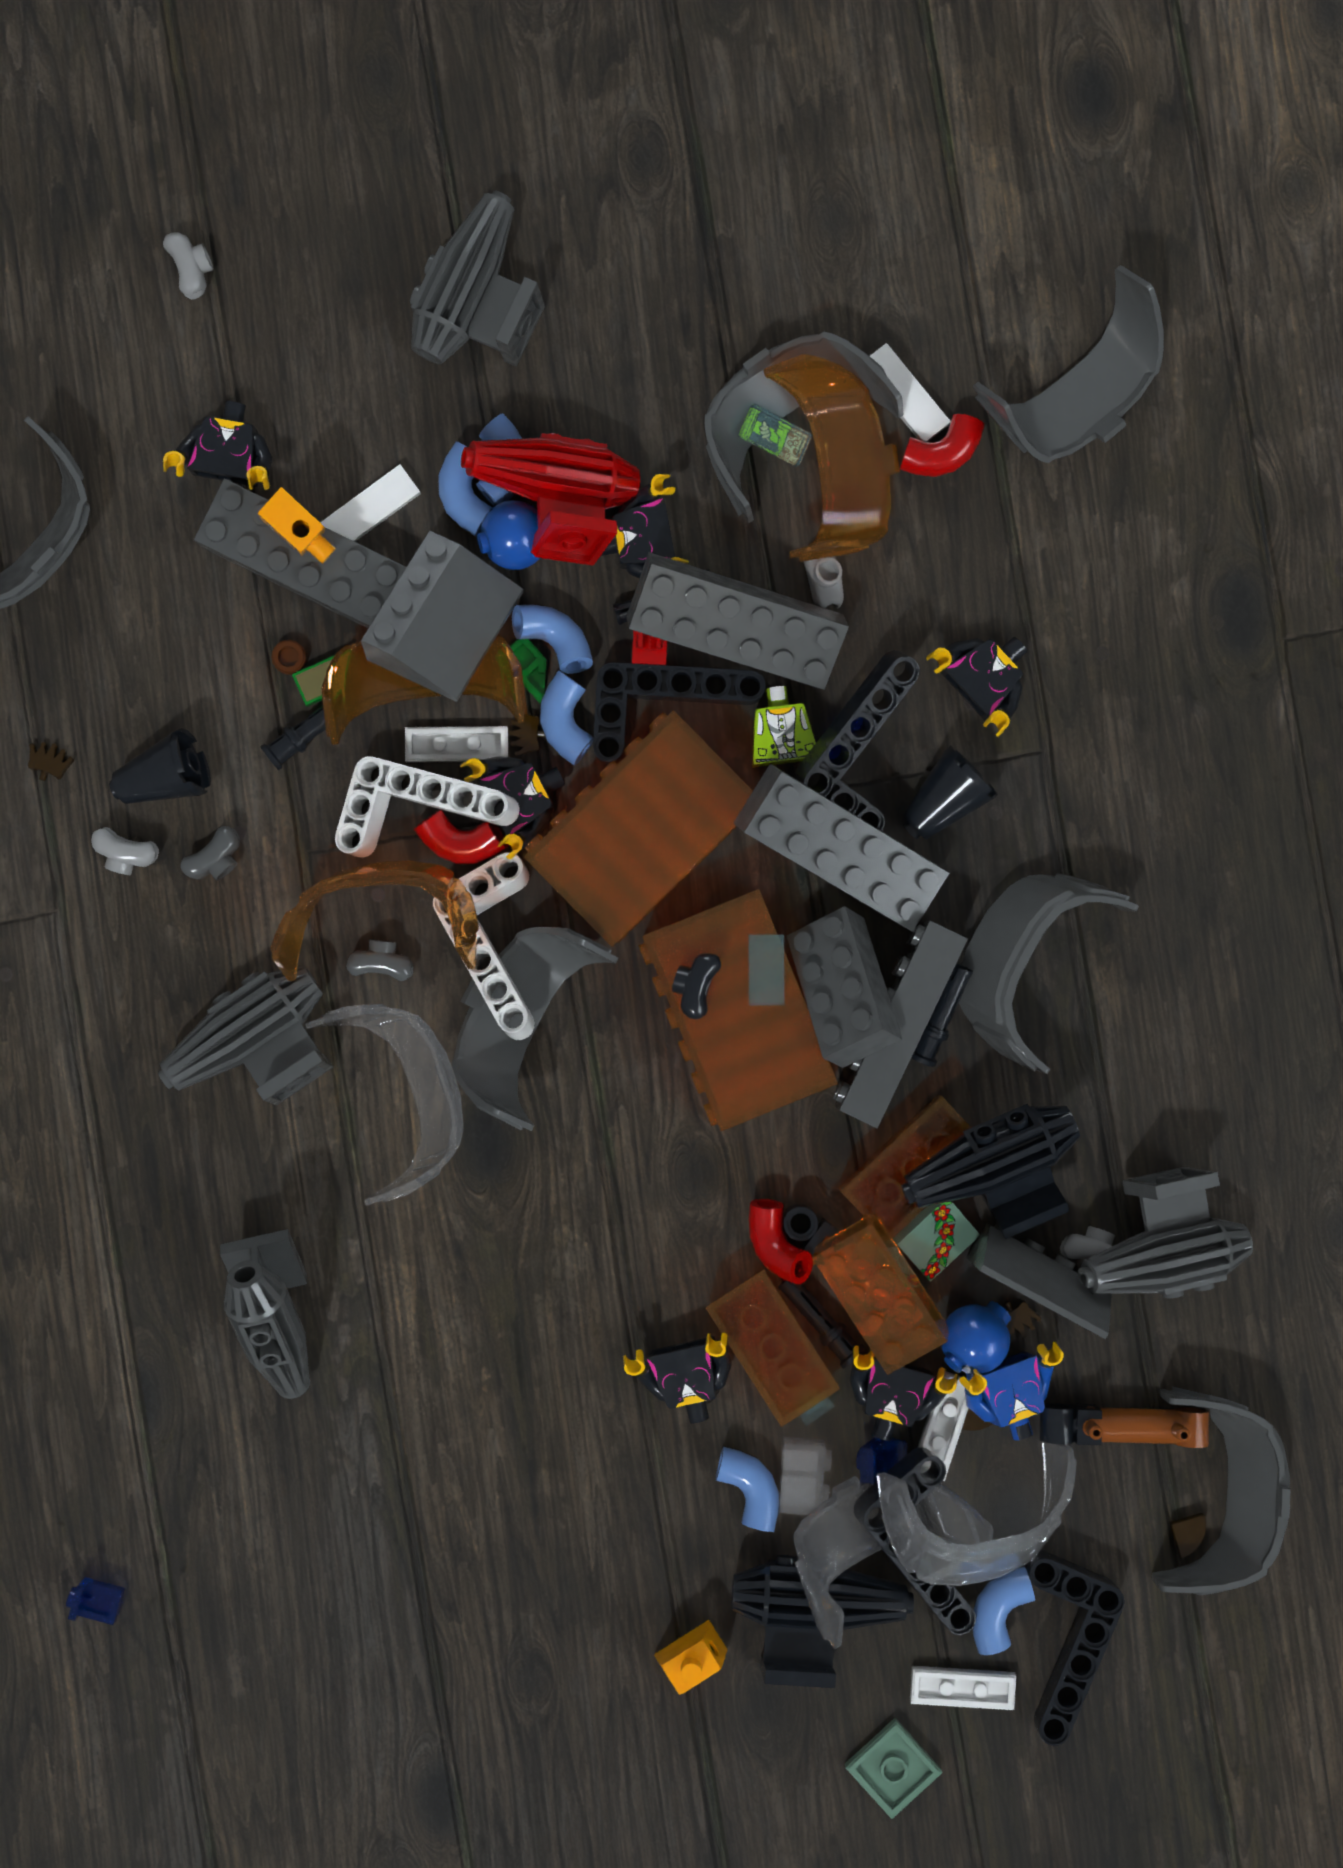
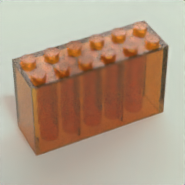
M674 710L668 716L662 712L649 725L650 733L643 740L638 736L624 750L626 757L619 764L612 761L599 774L602 781L596 787L592 788L588 785L574 799L577 805L569 813L565 809L562 810L550 822L553 829L544 838L538 834L525 847L528 853L524 858L613 948L737 827L734 821L753 792Z
M759 889L642 936L645 943L638 946L646 965L654 964L658 975L652 977L659 997L666 995L671 1007L665 1009V1013L672 1029L679 1027L683 1040L678 1041V1045L685 1062L692 1059L696 1071L690 1074L698 1094L705 1092L709 1103L703 1106L711 1126L718 1124L720 1130L724 1131L838 1084L830 1062L822 1057L810 1013ZM702 953L715 954L721 961V968L712 978L706 998L708 1012L700 1019H691L681 1010L682 994L672 992L675 975L680 965L691 968L697 955Z

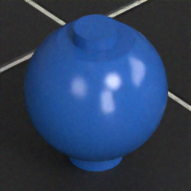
M518 500L505 501L493 507L482 522V533L477 534L481 553H487L492 562L509 570L525 569L535 564L540 559L531 553L534 534L538 530L537 509L529 503Z
M990 1301L986 1306L969 1304L953 1311L944 1322L940 1337L941 1347L946 1356L944 1358L946 1364L957 1373L963 1371L968 1374H974V1369H977L980 1374H984L997 1368L1006 1358L1010 1347V1333L1006 1326L1011 1321L1009 1313L994 1301Z

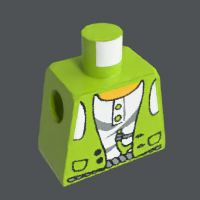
M787 686L767 688L768 707L755 709L752 767L802 762L816 744L803 703L789 705Z

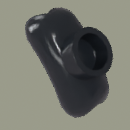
M702 953L697 955L691 968L680 965L675 975L672 992L682 994L681 1010L691 1019H700L708 1012L706 999L712 978L721 968V961L715 954Z

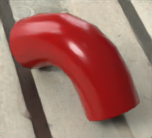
M954 414L945 437L940 441L932 443L910 437L899 470L914 475L937 477L956 471L971 459L980 443L985 423L970 415Z
M441 809L414 828L419 838L438 857L455 864H477L497 855L509 845L503 844L501 847H498L500 841L505 837L504 832L498 825L484 821L474 829L463 831L456 828Z
M771 1199L752 1200L749 1208V1234L757 1257L769 1271L778 1277L794 1284H802L807 1280L812 1271L813 1258L808 1251L791 1245L786 1239L783 1231L784 1204Z

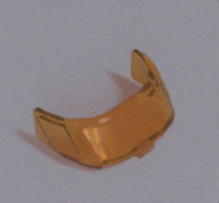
M808 354L799 355L765 368V377L775 381L794 396L807 417L815 442L823 499L822 523L815 540L808 546L789 551L790 558H799V562L856 553L869 548L870 544L878 542L888 532L891 509L890 475L900 472L897 447L895 444L885 446L879 417L870 398L869 389L859 378L839 364Z
M498 634L462 695H478L499 701L514 715L518 723H524V714H527V704L521 663L505 639ZM361 641L352 645H345L333 657L321 687L327 737H331L332 745L339 744L341 735L347 725L355 717L375 706L396 701L443 695L366 660Z
M412 860L367 863L343 870L323 879L299 895V903L285 913L275 933L271 945L272 959L288 981H295L304 931L314 907L324 894L343 888L401 884L421 887L442 902L452 926L455 948L467 968L475 969L477 952L476 932L479 931L473 898L461 880L454 877L452 870L438 864Z

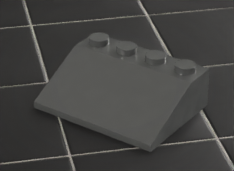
M429 531L361 640L366 660L457 702L523 594V589L462 545Z
M985 1222L979 1233L980 1236L974 1242L966 1259L979 1271L1106 1340L1109 1334L1112 1294H1091L1087 1288L1084 1289L1081 1286L1078 1272L1073 1270L1076 1265L1075 1263L1057 1254L1055 1260L1043 1254L1046 1247L1029 1238L1026 1239L1025 1243L1013 1236L1005 1239L997 1223L995 1226H992Z

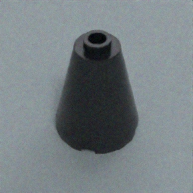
M181 728L172 732L113 772L109 786L113 796L117 800L120 799L124 804L201 796L208 792L205 788L211 785L209 766L204 752L197 753L192 743L197 742L196 738L188 730Z
M950 745L944 751L904 812L903 817L907 821L903 826L915 839H918L920 836L928 839L993 800L998 793L990 783L987 785L983 781L981 773L960 752L955 751L953 746Z

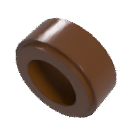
M281 641L272 651L273 665L285 675H292L304 669L307 664V653L296 641Z

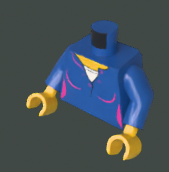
M1056 1341L1053 1342L1050 1350H1047L1044 1344H1039L1037 1346V1351L1040 1354L1039 1358H1037V1355L1022 1351L1005 1358L997 1368L988 1373L980 1374L977 1369L973 1370L974 1374L965 1373L966 1377L962 1376L959 1381L965 1387L966 1406L984 1422H990L999 1427L1009 1425L1013 1440H1023L1031 1437L1033 1432L1028 1418L1044 1411V1400L1047 1398L1054 1366L1059 1364L1064 1357V1353Z

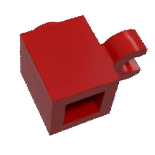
M633 630L632 664L666 665L668 641Z

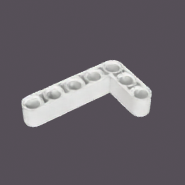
M367 756L357 762L336 830L335 842L339 850L344 853L362 858L371 855L377 846L391 796L500 826H508L515 822L520 808L518 802L513 797L498 790ZM379 767V776L372 782L371 774L374 769ZM409 775L410 784L405 790H402V781ZM437 784H441L439 796L433 799V788ZM472 792L471 804L464 807L463 799L465 795ZM369 800V810L362 814V806ZM503 800L504 809L500 815L495 816L494 807L499 801ZM357 833H359L360 841L358 845L353 848L352 839Z
M505 852L440 889L433 898V907L498 1025L510 1038L523 1040L529 1037L534 1030L535 1022L533 1016L476 917L523 889L529 881L530 874L528 868L520 857L515 855L512 859H507L506 856L510 852ZM518 866V871L513 877H504V873L509 867ZM480 884H489L484 894L474 895L476 888ZM454 900L459 901L456 910L450 913L445 912L448 903ZM475 929L474 935L470 940L461 941V935L465 930ZM491 957L490 964L486 969L477 970V963L481 958ZM498 986H507V992L502 998L493 999V992ZM522 1014L523 1022L516 1028H509L510 1019L514 1015Z

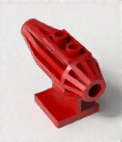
M542 433L539 438L471 441L469 447L463 448L461 455V467L466 468L468 476L532 501H537L538 530L534 534L531 553L538 558L594 566L617 534V521L605 519V509L620 506L627 502L631 497L636 496L640 488L639 469L607 449V444L597 443L591 439H574L562 437L556 433Z

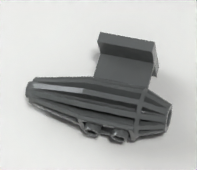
M493 191L492 194L484 193L445 246L440 245L436 254H432L429 257L425 266L426 276L421 286L417 285L412 292L410 298L413 311L411 349L417 355L436 364L444 363L470 338L500 351L504 362L517 367L545 308L536 281L524 277L522 284H519L499 275L515 211L514 207L510 204L511 199L499 191Z
M303 965L270 973L263 972L262 974L255 972L246 977L241 982L243 986L235 992L227 991L215 998L212 1002L214 1006L207 1010L208 1014L159 1063L162 1070L158 1072V1075L168 1089L174 1086L180 1091L244 1064L259 1087L256 1090L263 1101L279 1105L332 1069L334 1066L328 1057L320 1052L303 1026V1023L324 994L306 966Z
M1189 1167L1175 1168L1123 1180L1125 1194L1139 1196L1145 1231L1083 1260L1081 1268L1078 1270V1278L1081 1286L1084 1289L1087 1288L1091 1294L1160 1293L1163 1294V1298H1177L1184 1295V1290L1192 1288L1195 1291L1211 1290L1215 1288L1214 1283L1226 1281L1227 1275L1252 1255L1253 1241L1249 1230L1244 1224L1210 1217L1205 1189L1220 1186L1218 1172Z
M286 1229L220 1244V1256L228 1271L224 1295V1311L246 1358L275 1388L280 1396L292 1399L303 1395L308 1390L311 1382L306 1332L287 1289L307 1284V1273L289 1230Z

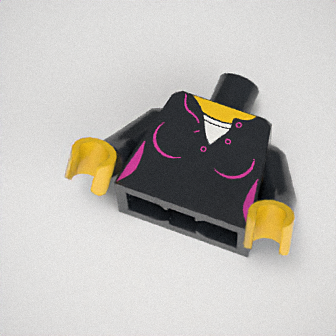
M226 401L223 419L206 416L203 423L196 425L175 451H169L164 455L163 471L167 472L169 467L175 466L176 476L182 477L185 472L184 465L187 464V469L194 476L221 481L225 478L233 483L249 485L250 490H253V486L257 487L258 482H263L264 490L270 488L268 476L272 464V455L265 438L258 434L254 425L243 423L246 406L242 403Z
M669 474L655 475L650 484L639 489L636 496L621 504L617 508L616 514L612 516V520L617 521V534L601 556L618 553L621 569H626L630 575L637 578L641 576L649 552L681 563H689L686 559L675 557L665 499L659 498L660 495H672L675 492V487L663 488V482L666 478L670 477Z
M1013 637L1000 648L992 639L984 642L979 638L954 642L945 648H937L926 657L927 661L934 658L939 663V667L934 672L937 674L942 671L941 674L985 721L984 727H987L989 723H994L998 727L996 736H1000L1017 710L1023 689L1019 680L1023 672L1015 664L1027 653L1023 643L1016 637Z
M502 756L482 760L471 758L460 765V767L469 766L473 771V775L464 778L466 782H472L482 776V778L478 779L481 786L498 790L513 797L518 802L520 808L519 815L512 824L502 826L506 836L498 844V847H501L503 844H509L512 847L513 851L506 856L507 859H512L521 849L541 838L552 819L551 810L554 808L548 794L566 785L557 767L538 776L532 763H526L522 758ZM503 800L499 801L494 807L496 816L500 815L504 809Z
M708 1333L707 1338L654 1349L647 1356V1362L644 1361L643 1351L638 1349L636 1350V1360L628 1359L627 1355L623 1356L624 1370L627 1374L636 1376L659 1401L665 1402L669 1409L686 1406L691 1424L703 1422L709 1419L705 1401H710L717 1397L720 1389L726 1385L731 1370L732 1361L727 1347L728 1335L722 1333L721 1341H716L715 1336H711Z
M854 1346L850 1383L855 1400L862 1405L864 1413L876 1417L871 1435L885 1441H891L896 1423L912 1427L915 1421L923 1420L933 1411L947 1394L953 1393L957 1386L958 1374H955L952 1379L943 1378L945 1368L941 1367L938 1370L936 1381H934L935 1375L931 1370L875 1355L873 1347H870L868 1354L861 1355L859 1354V1346Z

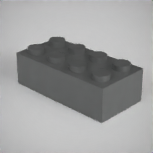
M844 906L787 935L823 1059L844 1068L902 1040L864 917Z

